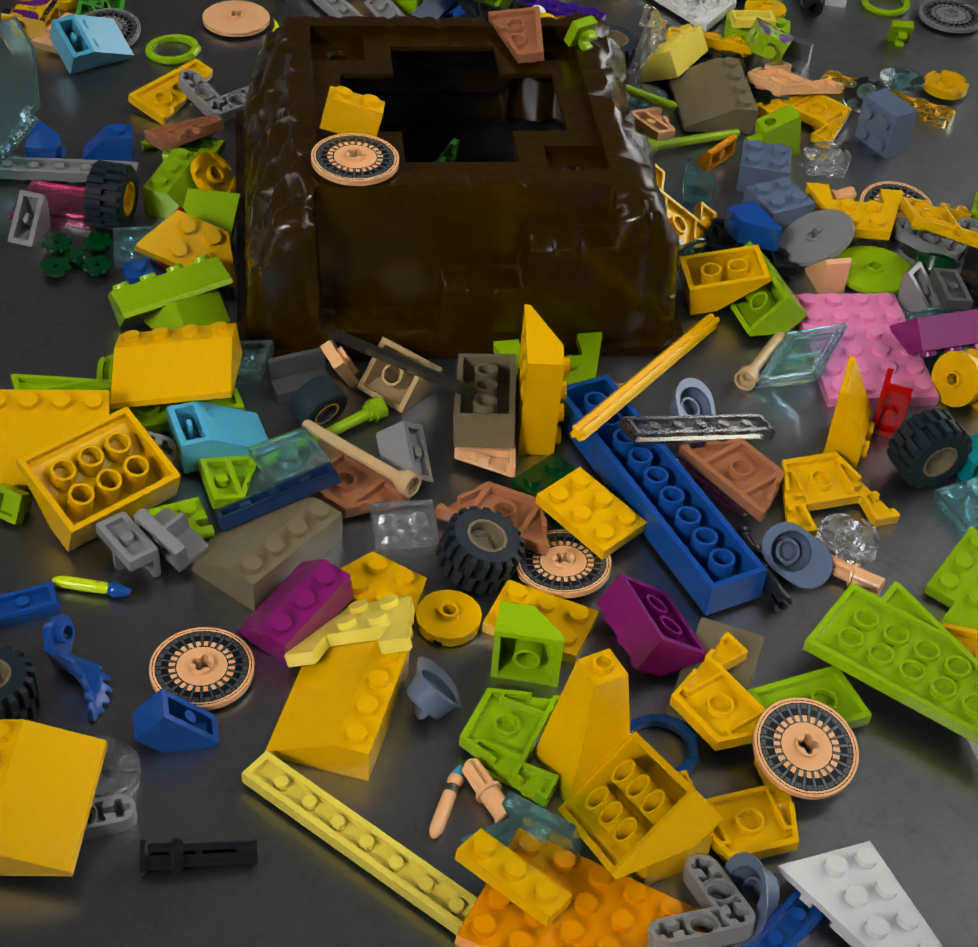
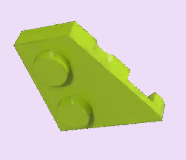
M257 455L199 458L198 470L212 509H219L247 497L257 466Z

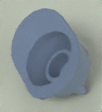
M696 378L681 380L676 387L675 395L670 401L669 410L671 417L683 430L687 431L694 438L702 441L714 439L719 428L712 393L702 381Z
M791 522L775 524L766 531L762 539L761 552L765 562L775 572L800 588L812 589L821 586L829 579L833 570V559L829 549L821 541L802 527Z
M418 657L416 660V674L407 689V695L414 703V712L417 718L422 720L430 716L434 719H441L455 707L460 709L458 690L449 675L429 658Z
M742 852L732 856L723 870L751 906L756 916L752 937L746 941L734 943L736 946H747L756 940L762 932L767 918L777 907L780 897L779 884L772 872L765 869L755 855Z

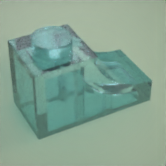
M687 158L683 177V206L694 207L702 201L713 209L714 200H719L721 185H716V175L701 169L696 159Z

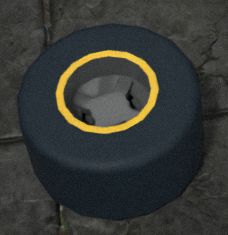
M322 375L309 380L296 391L289 403V410L301 425L304 420L309 419L323 426L339 418L346 408L347 396L330 376Z

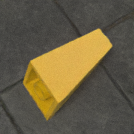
M610 648L577 659L534 750V755L542 768L559 775L556 790L564 802L630 737L628 673Z

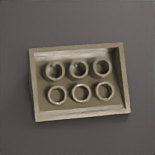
M733 57L715 58L689 67L678 78L667 79L674 102L677 103V111L684 131L715 132L738 128L741 134L753 133L759 110L739 59Z
M302 498L222 532L221 530L206 542L209 550L186 568L255 612L301 562L320 559L342 541V513L318 498Z

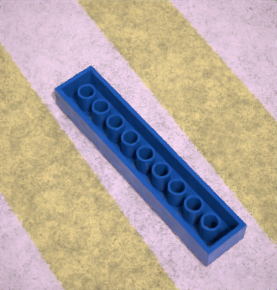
M606 374L567 385L566 399L560 400V404H564L563 422L558 423L609 490L647 521L646 529L642 533L705 616L761 597L767 569L631 402L625 405L584 441L578 442L576 438L571 437L572 426L618 389L609 375Z

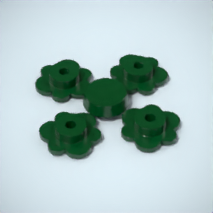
M91 232L89 237L82 239L85 249H71L70 245L73 241L66 234L48 235L45 237V241L41 242V248L49 250L50 253L66 252L65 258L51 257L48 261L41 262L39 265L40 269L43 270L45 276L56 278L63 277L65 272H70L72 270L71 266L82 267V270L88 271V274L91 276L109 273L110 268L114 265V261L105 258L103 255L92 257L88 251H104L106 248L114 245V240L110 238L108 233Z

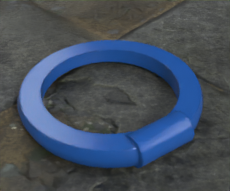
M661 714L644 715L630 721V736L635 731L646 727H662L675 732L684 740L685 760L674 768L677 772L687 770L688 774H690L695 766L700 763V740L682 721Z

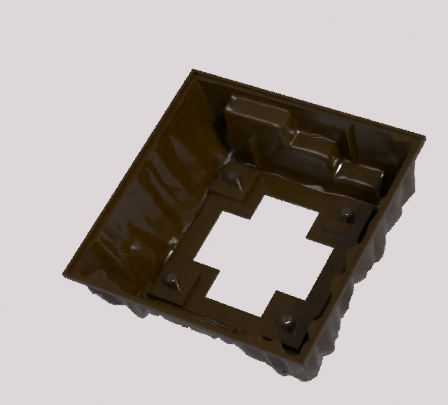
M574 13L559 19L552 17L540 18L544 61H537L535 63H517L490 21L486 22L481 17L459 16L437 20L429 16L423 18L393 16L390 19L384 16H344L341 18L334 16H289L285 18L283 24L276 28L274 32H267L262 50L255 59L244 111H236V193L241 195L236 220L237 330L242 349L240 364L268 363L270 358L319 348L329 340H333L338 348L342 346L352 361H370L382 337L427 360L458 359V353L494 354V341L519 339V343H521L524 304L531 305L562 342L564 357L567 355H580L576 344L577 334L602 332L599 356L659 355L684 333L675 307L679 236L669 222L665 199L657 185L654 150L646 134L636 130L635 116L629 109L630 97L626 92L625 54L615 40L611 39V28L608 23L598 16L592 15L598 22L594 30L598 38L590 41L593 46L592 49L583 51L579 44L569 47L564 38L572 21L591 16V14ZM330 86L347 87L354 93L361 95L371 94L385 101L381 121L543 122L545 120H558L564 123L566 130L512 131L518 162H405L402 133L378 132V138L387 141L397 150L399 154V167L397 172L386 181L367 186H349L329 181L320 176L311 164L313 147L319 141L338 134L319 128Z

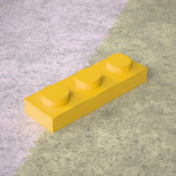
M482 828L456 850L454 859L545 927H548L571 903L573 894Z

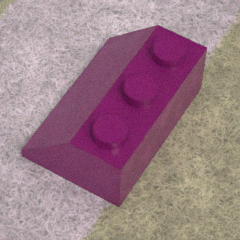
M978 309L915 318L890 325V330L909 355L920 353V358L936 356L937 350L944 349L945 353L949 351H962L961 346L969 345V349H978Z
M325 559L301 562L239 627L237 634L288 667L284 655L337 616L354 598L351 575Z
M619 574L598 600L597 604L604 614V621L614 630L617 635V642L627 651L631 658L630 663L637 671L643 674L648 672L662 677L704 661L707 651L665 590Z

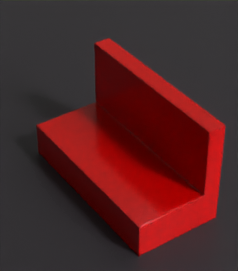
M891 368L887 369L873 418V423L875 424L872 432L873 434L893 438L892 434L904 422L913 392L911 388L890 383L894 370Z

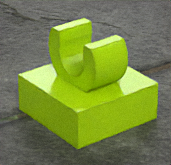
M591 15L572 21L564 38L566 44L569 47L579 44L583 51L592 49L593 46L590 41L598 38L597 33L594 31L598 24L597 20Z
M892 20L887 32V41L894 42L895 47L904 48V42H909L914 30V21Z
M5 482L0 483V519L13 525L22 524L25 513L29 512L33 498L29 497L30 493Z

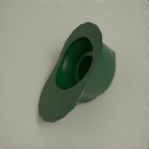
M903 250V253L915 260V263L921 261L928 276L932 268L958 269L960 267V263L956 259L944 254Z

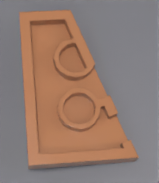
M539 6L488 12L490 23L517 63L544 61Z
M215 114L144 130L146 141L164 152L196 139L215 135L218 131L225 128L223 119Z

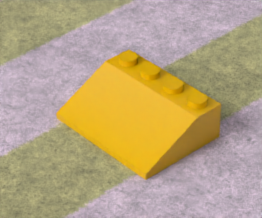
M524 304L516 393H518L516 397L518 455L549 456L554 453L555 444H560L561 426L557 425L558 422H563L564 404H560V400L566 399L567 381H563V376H569L570 358L564 357L562 342L534 308L528 304Z
M219 321L205 326L189 324L175 329L159 327L152 331L139 332L137 330H129L119 334L114 347L110 397L111 409L124 408L126 406L137 407L231 398L242 358V349L236 323Z
M0 389V483L5 482L18 489H30L16 463L17 459L109 415V390Z
M128 406L49 443L16 461L49 527L68 552L98 537L95 524L123 511L132 519L134 518L133 515L140 509H151L176 496L181 479L180 473Z
M378 640L329 647L316 664L303 665L266 750L283 761L369 781L408 677L410 650L382 654Z
M0 719V876H73L108 747L106 740L25 719Z
M636 731L558 808V811L616 880L696 847L704 838L711 835L715 827L724 819Z

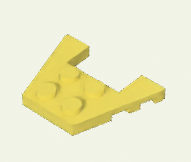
M389 595L379 601L368 602L362 599L351 603L345 610L284 655L288 668L316 664L329 647L378 640L382 654L411 650L413 647L411 641L413 630L411 625L414 624L415 607L411 596L398 598L397 595Z

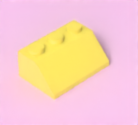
M682 25L678 28L679 31L668 37L666 42L659 44L658 49L650 55L638 78L639 83L678 78L708 51L702 26Z

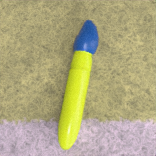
M63 575L55 576L51 580L55 586L60 588L108 594L115 598L128 596L132 592L130 588L117 582L109 583Z

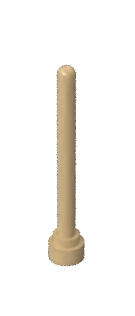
M790 331L787 333H775L750 365L742 366L734 376V382L738 388L750 391L759 381V371Z
M309 419L303 421V430L393 481L397 492L410 498L419 490L422 478L417 473L409 469L399 471Z

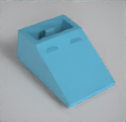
M73 14L52 20L49 38L70 74L134 57L132 50L113 18Z
M201 401L167 406L169 436L176 443L177 457L183 473L199 471V458L257 455L260 458L274 454L258 414L255 412Z

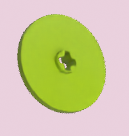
M876 246L850 247L836 257V259L851 257V266L846 286L864 294L895 293L897 295L903 275L911 267L900 255Z

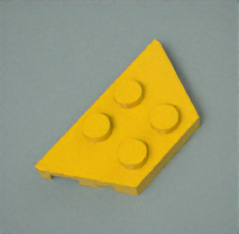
M176 210L137 242L134 247V251L169 266L182 263L183 267L192 265V260L200 256L208 255L209 258L218 256L233 280V284L228 291L233 293L236 289L237 283L229 232L185 212Z

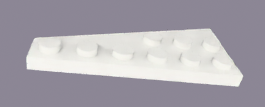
M654 0L695 26L701 25L704 32H707L723 19L727 12L734 10L737 0Z
M871 841L781 864L775 870L774 875L783 884L787 881L801 893L799 899L809 908L815 906L830 920V927L851 947H943Z

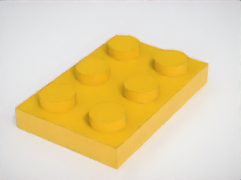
M578 467L536 495L535 503L601 560L646 529L647 521L581 467Z
M509 579L482 622V632L494 636L501 601L535 606L565 636L562 661L575 665L598 621L599 611Z

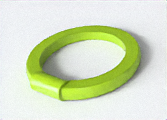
M861 0V4L866 10L886 17L903 15L910 8V0H900L903 6L895 10L880 9L870 4L868 0Z
M169 34L151 40L145 48V53L150 60L165 65L189 62L195 59L201 52V47L196 39L182 34ZM166 42H182L192 47L187 53L178 56H161L153 52L156 46Z

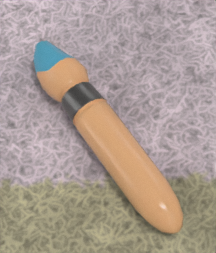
M458 765L448 776L447 785L430 824L429 834L432 839H436L442 834L459 788L464 782L462 765Z

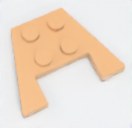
M782 60L778 64L767 62L763 69L759 66L747 72L746 79L749 83L754 84L755 88L769 90L772 95L778 97L797 94L842 93L843 89L842 83L829 78L811 81L791 73L792 64Z

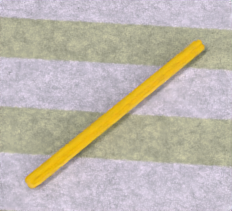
M709 313L575 423L572 426L573 430L570 432L571 437L576 438L578 442L587 439L718 327L717 323L720 322L719 317Z

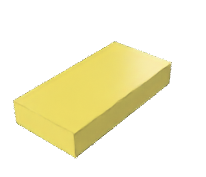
M730 10L729 20L733 28H751L757 17L776 27L777 21L771 10Z

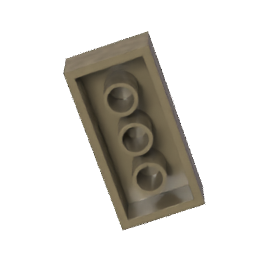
M458 353L453 413V447L514 448L516 354Z

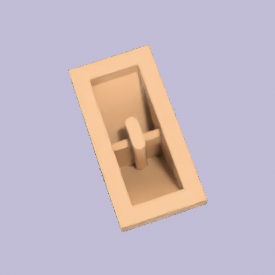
M851 257L826 259L805 268L806 275L818 294L844 293L851 266Z

